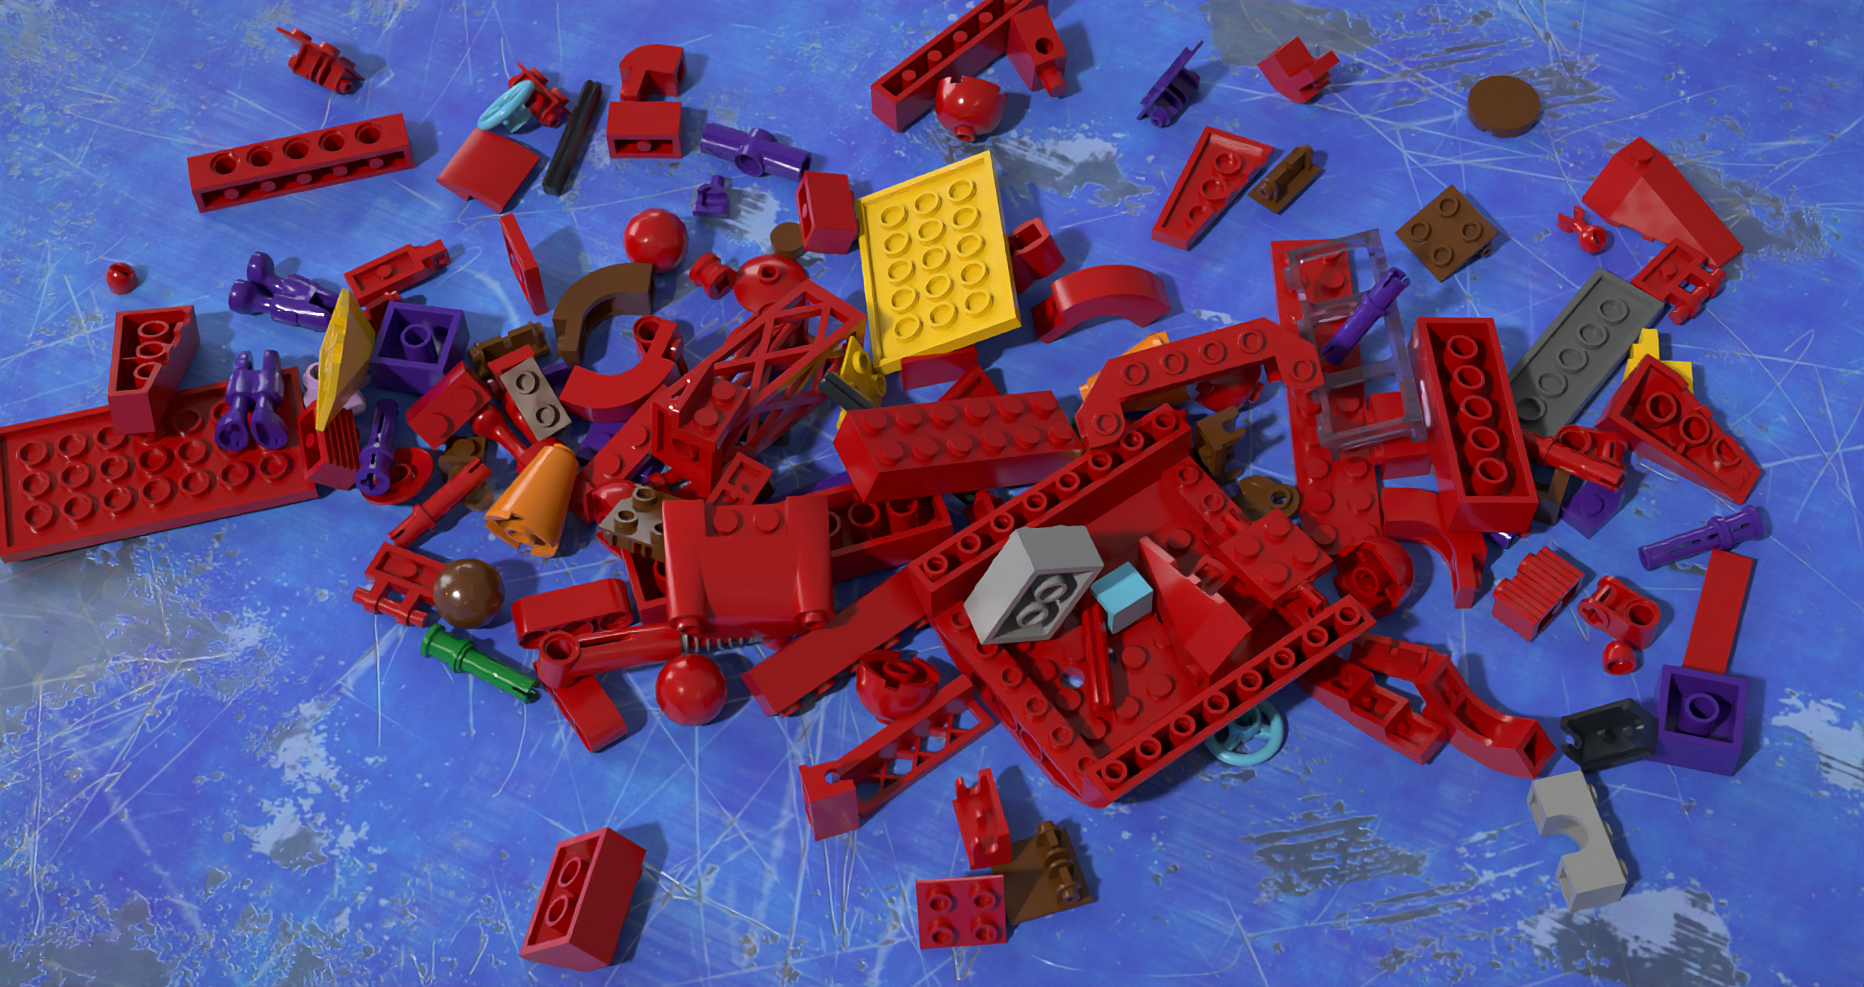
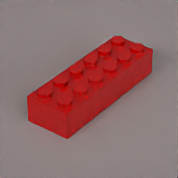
M1417 317L1407 350L1447 531L1527 532L1539 501L1494 318Z
M1051 390L847 411L833 441V445L863 504L1038 483L1080 457L1084 450L1083 445Z

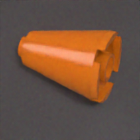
M562 444L543 447L489 508L484 516V520H488L485 525L487 529L497 538L516 549L522 543L533 547L531 555L544 558L553 557L559 548L579 467L578 461L574 458L575 453Z

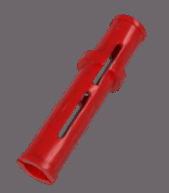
M1520 426L1527 456L1536 459L1537 464L1545 468L1548 465L1556 467L1610 490L1615 494L1622 488L1625 479L1621 478V476L1625 477L1627 475L1625 469L1610 465L1590 455L1561 444L1556 437L1550 435L1549 438H1546Z
M475 456L469 464L421 506L418 503L413 506L412 510L414 512L391 532L389 531L387 536L393 540L396 546L407 550L429 529L432 532L439 527L437 522L486 479L491 477L493 473Z

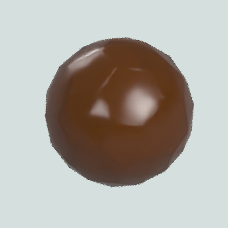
M464 558L449 563L438 573L433 586L432 596L439 615L450 625L465 630L488 625L501 611L506 592L501 576L489 563L476 558Z

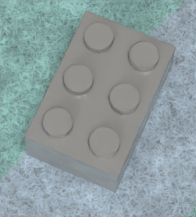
M1058 525L1048 528L1022 527L1016 529L963 604L981 645L1050 640L1102 570L1104 564L1085 526L1066 527L1065 525Z

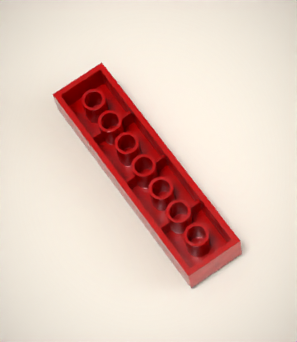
M853 482L802 495H828L832 584L910 563L953 536V524L942 495L863 504ZM786 500L772 504H783L786 503ZM621 548L626 574L641 624L668 621L665 609V564L652 559V553L648 558L642 557L641 550L634 554Z

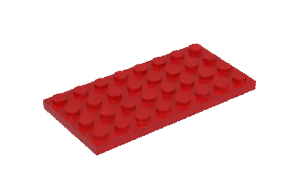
M298 366L281 369V376L285 384L284 398L281 406L275 410V413L285 422L289 429L287 443L279 449H266L255 441L250 428L251 417L255 407L247 414L249 438L245 448L238 451L223 449L215 442V426L220 418L230 409L225 402L228 380L176 391L156 431L146 432L142 435H115L109 405L0 427V557L4 564L319 497L317 483L304 479V467H302L303 461H301L302 455L299 448L300 442H298L299 436H297L298 430H296V418L305 410L301 375Z

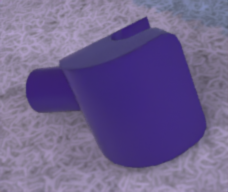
M714 175L710 183H705L697 189L698 197L696 203H694L693 216L729 218L730 200L724 189L725 178L723 176Z

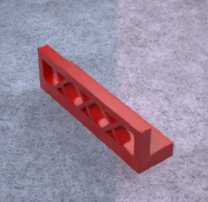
M962 674L938 690L930 703L914 715L896 719L839 758L837 761L842 763L843 769L837 773H831L832 784L840 780L853 779L855 787L862 782L879 783L878 794L865 803L857 796L858 815L863 820L995 728L994 721L974 700V685ZM966 710L979 722L970 730L953 729L954 719ZM927 737L946 738L944 748L937 753L920 751L921 742ZM894 760L913 761L911 771L904 776L887 774L888 764Z

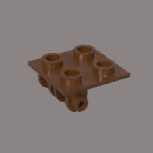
M1451 184L1399 228L1395 234L1432 275L1442 283L1472 256L1481 255L1484 258L1490 255L1494 249L1491 245L1492 239L1498 235V232Z
M635 483L637 488L632 491V497L621 499L598 526V530L604 531L603 539L608 540L609 545L626 549L634 554L641 550V555L645 558H648L652 553V559L665 564L662 503L668 500L686 499H680Z
M1051 820L1040 823L1037 827L1038 832L1036 836L1011 842L1012 862L990 867L992 875H1003L1005 912L1010 926L1092 903L1090 892L1066 827L1060 829Z

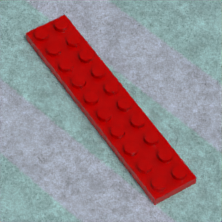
M1346 239L1271 241L1270 256L1278 325L1315 346L1325 381L1323 386L1312 393L1294 398L1291 392L1292 389L1284 384L1295 489L1298 491L1301 499V506L1298 511L1299 526L1334 561V557L1341 548L1350 542L1368 535L1383 536L1374 461L1370 449L1371 436L1370 433H1366L1362 417V411L1367 410L1359 343L1340 366H1335L1325 359L1330 352L1326 355L1321 354L1323 346L1332 339L1355 311Z

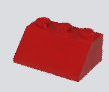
M609 827L559 841L519 956L525 960L580 972L609 966L618 949L617 940L622 925L630 913L629 903L635 885L641 878L643 872L642 863L647 850Z

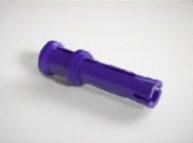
M386 398L380 399L375 404L369 442L360 452L359 462L361 468L355 475L356 487L367 495H381L387 492L391 484L389 471L395 463V455L391 447L400 409L394 400ZM375 477L378 478V483L376 485L374 484Z
M1747 505L1741 508L1739 513L1724 518L1719 515L1712 517L1706 526L1677 534L1647 546H1641L1638 548L1639 559L1644 569L1650 571L1653 568L1685 559L1713 548L1727 551L1732 548V544L1750 538L1754 541L1763 538V524L1756 509L1752 505ZM1741 526L1740 529L1732 530L1733 527ZM1691 541L1693 542L1692 545H1689V546H1686V547H1683V548H1680V549H1677V550H1674V551H1671V552H1667V550L1670 549V548H1673V547H1676V546H1679V545H1682V544H1685V543H1688V542H1691Z

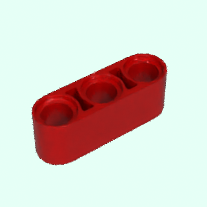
M607 578L527 596L515 601L511 606L518 645L521 648L530 650L539 649L541 639L553 631H565L574 636L626 628L633 622L626 584L618 578Z
M537 660V661L533 662V667H534V670H535V672H536V674H537V676H538V660ZM593 674L577 677L574 683L564 688H553L540 680L591 754L628 733L621 714Z

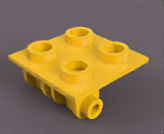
M850 336L840 377L880 407L882 398L887 390L885 377L883 374L876 372L868 353L863 350L854 336ZM842 407L836 424L838 430L847 413Z

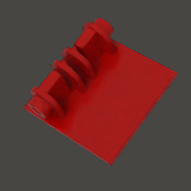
M280 27L276 28L278 32L299 48L297 55H292L288 61V66L294 74L317 83L319 86L325 87L338 95L351 92L353 78L360 81L364 80L354 70L356 64L340 55L341 51L324 41H321L320 45L311 42L312 37L296 28H293L291 32Z
M1003 875L915 880L920 949L1006 944Z

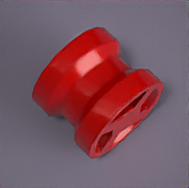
M711 252L698 258L689 273V281L696 287H703L704 293L712 300L720 299L726 295L733 287L737 277L736 271L729 265H722L721 259Z

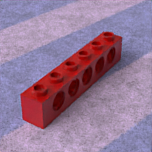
M403 113L186 158L191 191L200 213L415 168Z

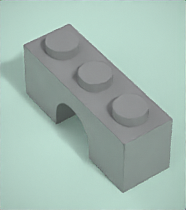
M1581 770L1533 780L1526 801L1540 837L1562 834L1572 838L1580 847L1578 852L1561 856L1555 873L1569 912L1619 902L1624 887L1628 883V872L1623 860L1617 859L1612 848V831L1606 821H1601L1597 811L1598 798L1593 785L1586 783Z

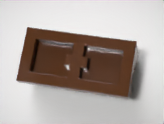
M1235 406L1197 421L1195 427L1193 460L1220 488L1236 481L1241 475V468H1235L1231 472L1225 473V465L1235 458L1233 444L1242 440L1246 432L1244 427L1238 428L1235 431L1236 420L1240 414Z

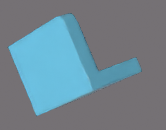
M1129 562L1090 586L1091 594L1108 612L1107 629L1112 634L1119 632L1151 612L1153 589Z

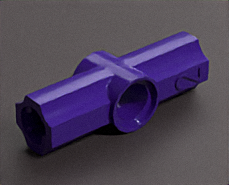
M714 122L707 123L700 142L702 153L734 162L741 172L753 177L760 176L763 172L800 183L805 170L809 171L812 162L811 152L779 143L770 132L761 128H753L749 133Z

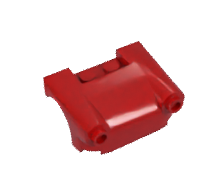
M828 495L787 496L786 503L704 506V499L663 501L665 609L669 626L677 629L679 634L693 635V638L703 639L792 636L806 633L807 630L825 628L827 622L833 620L835 613L831 571Z

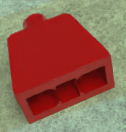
M1042 4L1011 16L1006 51L1010 62L1029 91L1036 92L1045 88L1050 97L1062 95L1068 89V84L1064 79L1067 53L1044 5Z

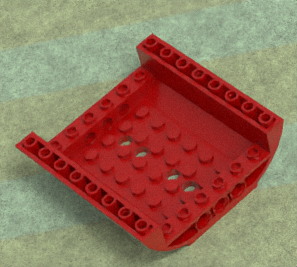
M1167 402L1126 427L1122 435L1115 442L1089 450L907 564V569L921 606L943 647L956 665L958 673L960 675L964 674L971 681L977 696L1056 788L1060 787L1069 796L1083 805L1094 809L1107 807L1377 624L1375 619L1350 593L1333 605L1328 602L1319 612H1315L1302 597L1285 600L1272 609L1253 629L1248 661L1202 691L1199 686H1192L1183 675L1180 662L1165 626L1158 620L1160 614L1153 598L1151 612L1115 634H1112L1107 629L1108 612L1104 609L1109 656L1113 657L1116 661L1114 665L1110 666L1115 702L1112 711L1100 713L1093 711L1091 705L1080 600L1050 640L981 645L963 604L1016 529L1022 527L1048 528L1058 525H1065L1066 527L1085 526L1104 564V567L1099 572L1100 579L1129 562L1145 580L1137 561L1139 540L1144 536H1147L1177 561L1181 574L1184 575L1205 554L1221 562L1216 557L1218 546L1235 536V533L1221 521L1222 515L1227 510L1229 511L1230 508H1233L1247 523L1252 522L1190 457L1192 428ZM1067 676H1076L1083 681V684L1079 688L1069 689L1064 687L1061 681Z

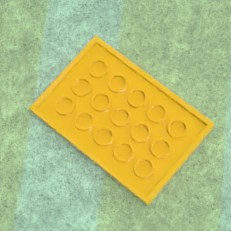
M990 150L855 200L856 219H859L860 222L858 237L873 365L877 373L887 375L901 370L900 359L903 357L949 353L1022 326L996 162Z

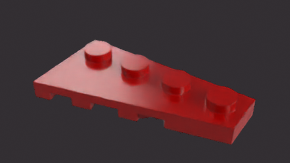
M1206 125L1152 229L1151 239L1186 251L1270 161L1274 155V147Z

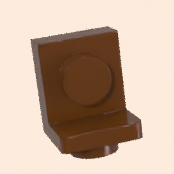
M450 436L447 439L445 455L439 457L438 463L445 484L469 464L475 456L486 465L489 446L486 437Z

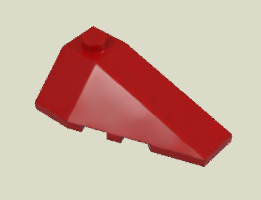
M1641 136L1614 154L1581 200L1583 204L1608 224L1619 229L1622 225L1642 233L1641 238L1651 243L1656 239L1668 245L1675 237L1706 256L1704 266L1712 270L1715 268L1721 269L1739 256L1744 249L1672 162Z
M1647 353L1612 395L1593 427L1600 431L1617 432L1624 435L1629 441V450L1739 506L1742 505L1761 471L1733 437L1726 435L1711 417L1713 413L1705 404L1701 405L1687 388L1689 384L1679 373Z
M1147 536L1139 540L1137 561L1147 584L1153 589V600L1178 657L1183 675L1192 686H1199L1204 691L1248 661L1253 629L1218 593L1211 597L1203 592L1201 588L1203 587L1202 581L1197 576L1191 574L1186 578L1181 574L1180 567L1172 556Z

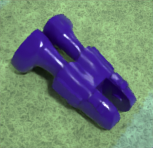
M256 251L248 262L247 281L238 279L234 282L229 293L228 305L232 311L239 314L268 313L271 314V319L274 322L292 327L303 326L306 329L320 332L327 331L340 294L320 286L313 279L310 280L294 273L288 275L285 279L275 274L273 259L267 253ZM267 294H270V295H274V297L272 298V297H269V296H266V295H267Z
M250 350L242 351L235 359L234 372L228 380L225 402L230 409L220 418L215 426V442L223 449L238 451L247 446L249 438L247 414L251 412L253 407H255V410L251 417L250 428L255 441L266 449H279L287 443L289 429L285 422L275 413V410L282 404L285 387L283 377L281 376L279 352L276 350L264 351L262 370H254V360Z

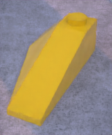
M345 288L341 289L319 351L316 430L320 431L326 429L362 385L368 369L371 370L369 359L375 344V331L350 290Z

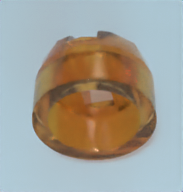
M484 481L461 502L470 511L476 513L486 512L494 503V492Z

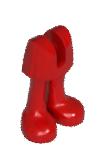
M508 391L502 399L501 407L503 414L494 404L487 403L469 421V425L476 435L498 442L518 462L516 467L518 475L543 447L554 446V444L566 446L562 440L554 437L538 441ZM505 417L527 437L532 446L528 448L517 438L507 425Z

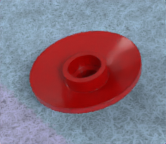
M764 254L746 261L737 270L733 292L736 300L744 309L755 313L764 303L781 300L805 281L807 277L804 269L795 260L777 254Z
M404 447L393 450L395 463L389 471L391 477L389 489L387 492L376 496L361 492L364 499L374 505L386 506L397 504L413 497L429 483L434 474L435 464L431 455L426 450L418 447ZM375 477L374 484L376 485L378 483V478Z

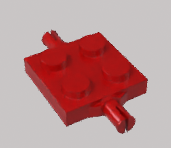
M1230 508L1229 511L1227 510L1222 515L1221 521L1235 533V536L1218 546L1216 557L1270 610L1285 600L1302 597L1315 612H1319L1320 609L1322 610L1326 606L1328 599L1313 584L1318 578L1331 570L1333 559L1279 508L1274 509L1258 521L1247 523L1233 508Z

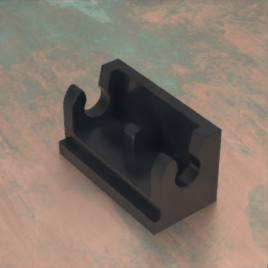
M1631 698L1561 717L1560 728L1573 738L1575 748L1572 744L1566 743L1561 745V749L1570 760L1581 767L1580 770L1585 775L1654 757L1659 719Z

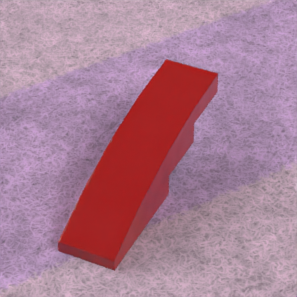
M1334 654L1293 680V682L1344 720L1385 746L1422 766L1448 738L1446 727L1411 711L1408 699L1375 684L1372 672Z

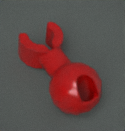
M1574 206L1573 218H1568L1561 212L1558 213L1557 226L1564 232H1575L1578 235L1579 246L1584 252L1595 254L1606 248L1608 243L1606 231L1600 226L1588 225L1584 221V210L1580 206Z

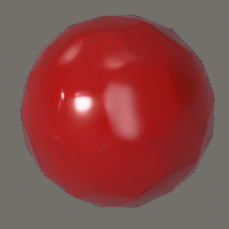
M649 208L637 213L629 221L623 233L622 245L626 257L631 263H653L654 274H664L674 270L685 258L688 252L689 236L685 224L677 215L665 209Z
M686 653L668 661L658 673L655 684L656 701L661 711L671 721L681 726H699L717 717L724 708L728 696V680L721 667L712 658L699 653Z

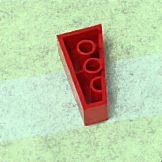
M194 305L116 312L107 394L115 435L129 434L136 436L146 432H155L201 343Z

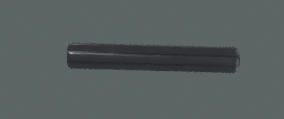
M586 80L581 88L542 182L543 191L547 195L558 196L562 193L603 94L602 84L598 81Z

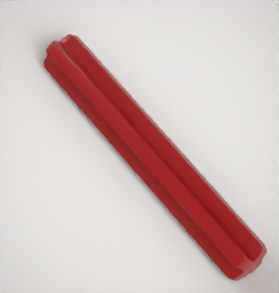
M1099 574L1096 576V578L1093 580L1091 584L1100 579ZM1089 586L1079 600L1091 705L1095 712H1109L1113 710L1115 701L1104 609L1091 594Z

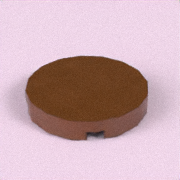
M1498 75L1482 79L1471 88L1466 109L1468 118L1477 129L1482 132L1486 129L1493 132L1492 136L1507 138L1516 137L1528 132L1538 118L1541 105L1539 96L1531 85L1519 78Z

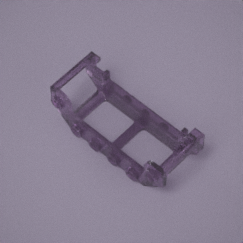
M1379 228L1289 250L1287 253L1290 266L1283 268L1288 290L1296 289L1301 305L1303 319L1296 320L1299 335L1315 346L1325 381L1323 386L1311 394L1314 405L1321 404L1323 413L1316 414L1318 423L1316 431L1321 449L1329 447L1333 462L1340 461V453L1345 450L1403 436H1410L1412 443L1428 440L1397 300L1391 304L1392 310L1384 317L1392 356L1384 361L1335 373L1324 372L1316 327L1323 323L1350 317L1362 303V296L1366 291L1319 303H1312L1307 297L1299 267L1301 262L1365 247L1368 250L1375 288L1389 270ZM1389 376L1397 377L1402 396L1404 417L1346 431H1336L1329 398L1333 390Z

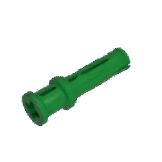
M440 623L434 624L422 640L420 654L425 658L434 657L448 664L450 671L454 673L466 671L520 699L525 704H529L538 692L533 690L532 687L538 689L540 687L539 680L533 679L477 650L473 640L469 638L462 640L446 632L445 626Z

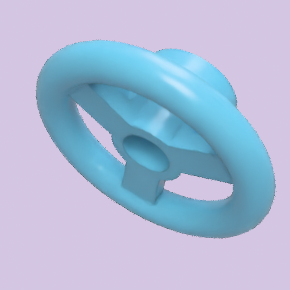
M524 80L500 96L481 115L477 123L478 129L488 131L503 122V125L512 133L524 125L532 116V113L524 103L533 93L534 83L531 80Z
M1265 699L1227 725L1229 733L1221 744L1217 741L1214 734L1204 740V743L1215 757L1225 763L1235 766L1257 765L1268 760L1279 749L1284 736L1283 721L1278 710ZM1260 711L1267 716L1271 725H1265L1260 722ZM1239 723H1244V724H1247L1248 726H1247V727H1242V726H1239V725H1237V724H1239ZM1252 737L1269 739L1268 743L1256 752L1249 754L1232 752L1241 741H1247Z

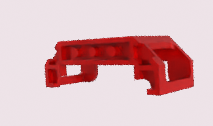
M1261 317L1108 359L1074 417L1081 443L1084 447V453L1099 446L1113 443L1122 435L1125 428V419L1120 404L1264 365L1269 384L1282 381L1288 388L1292 389L1293 398L1312 393L1325 384L1315 346L1266 317Z

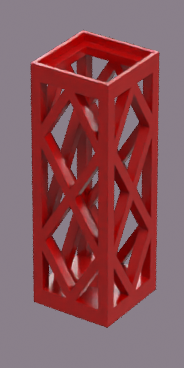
M807 278L707 357V359L714 361V377L720 376V379L732 382L737 373L745 372L733 383L745 388L750 386V401L716 453L672 438L671 419H668V410L673 398L682 395L690 373L693 370L698 371L705 361L704 359L652 400L651 454L711 494L737 452L754 459L828 398L817 387L824 375L826 361L832 364L828 371H834L840 376L850 336H854L864 350L867 315ZM831 315L842 322L843 325L825 338ZM821 316L815 337L808 333L809 318ZM786 324L770 345L774 325ZM760 343L758 355L750 356ZM736 351H738L737 354L734 356V358H733L732 360L725 361L727 358H729L731 355H733ZM787 369L769 384L771 372ZM814 374L811 391L801 392ZM786 387H788V389L785 391V393L783 394V396H777V397H775V396L778 395L781 391H783ZM795 407V408L792 409L788 414H786V415L784 416V414L786 413V411H787L789 408ZM770 412L759 428L762 413ZM749 426L745 445L734 447ZM727 461H729L727 464H725V465L722 467V462H727Z

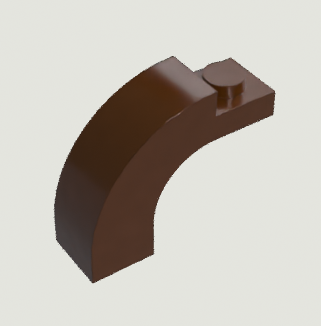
M621 263L600 268L579 279L564 293L555 308L552 321L557 339V355L559 358H563L564 362H567L570 372H572L575 365L583 368L588 338L600 323L620 315H652L657 287L653 263Z

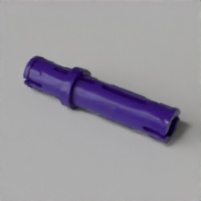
M1391 267L1373 290L1365 292L1359 307L1321 349L1322 355L1330 352L1325 357L1329 363L1340 366L1378 319L1382 316L1386 317L1392 310L1391 304L1410 285L1409 278L1401 281L1406 276L1402 270Z

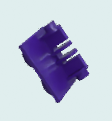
M1202 40L1193 51L1186 47L1140 101L1145 108L1136 117L1138 121L1146 113L1151 117L1150 121L1154 126L1160 128L1168 125L1175 114L1186 104L1194 91L1199 88L1200 76L1194 71H1188L1184 66L1204 43Z

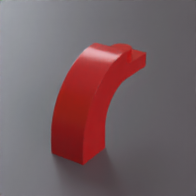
M1113 264L1082 269L1056 280L1050 284L1053 294L1030 310L1038 339L1048 344L1079 323L1094 317L1106 315L1120 316L1143 328L1172 308L1163 279L1140 267Z
M663 318L644 358L635 367L626 372L616 375H604L575 365L559 397L565 411L573 416L599 423L629 420L662 383L669 388L681 378L678 367L674 362L680 358L685 344L678 324Z
M1382 487L1379 508L1383 536L1397 542L1419 543L1436 551L1449 568L1455 609H1471L1474 594L1481 592V574L1483 573L1488 553L1482 533L1448 532L1440 495L1417 488Z
M1435 654L1413 682L1426 702V706L1421 711L1423 716L1446 727L1448 737L1446 740L1456 749L1492 770L1514 777L1535 779L1556 750L1537 719L1518 718L1503 714L1479 699L1466 684L1446 654Z

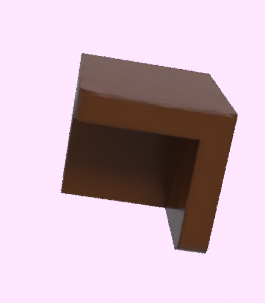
M1555 468L1550 486L1534 481L1539 504L1532 518L1533 520L1555 526L1571 474Z

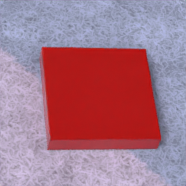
M513 213L501 216L499 222L509 263L525 298L536 317L548 313L539 268Z

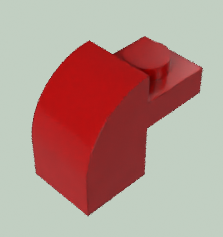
M1296 36L1260 61L1257 66L1275 90L1292 102L1305 103L1331 83L1329 78L1332 74L1329 70L1339 63L1340 60L1333 50L1314 59L1301 39Z
M648 44L635 48L625 55L619 64L622 80L620 101L647 102L650 93L678 98L687 72L684 48L664 44Z

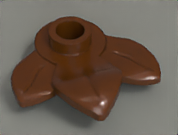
M1252 475L1241 479L1239 484L1242 494L1231 498L1252 522L1258 521L1276 508H1279L1292 520L1297 515L1301 506L1299 493L1293 486L1275 484L1269 477L1263 475ZM1286 498L1282 504H1274L1276 500Z

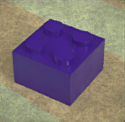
M389 301L369 359V365L377 389L424 395L461 360L463 361L470 340L463 310Z
M1663 664L1654 688L1651 712L1652 715L1659 719L1656 751L1654 757L1647 758L1646 760L1731 777L1742 753L1749 680Z

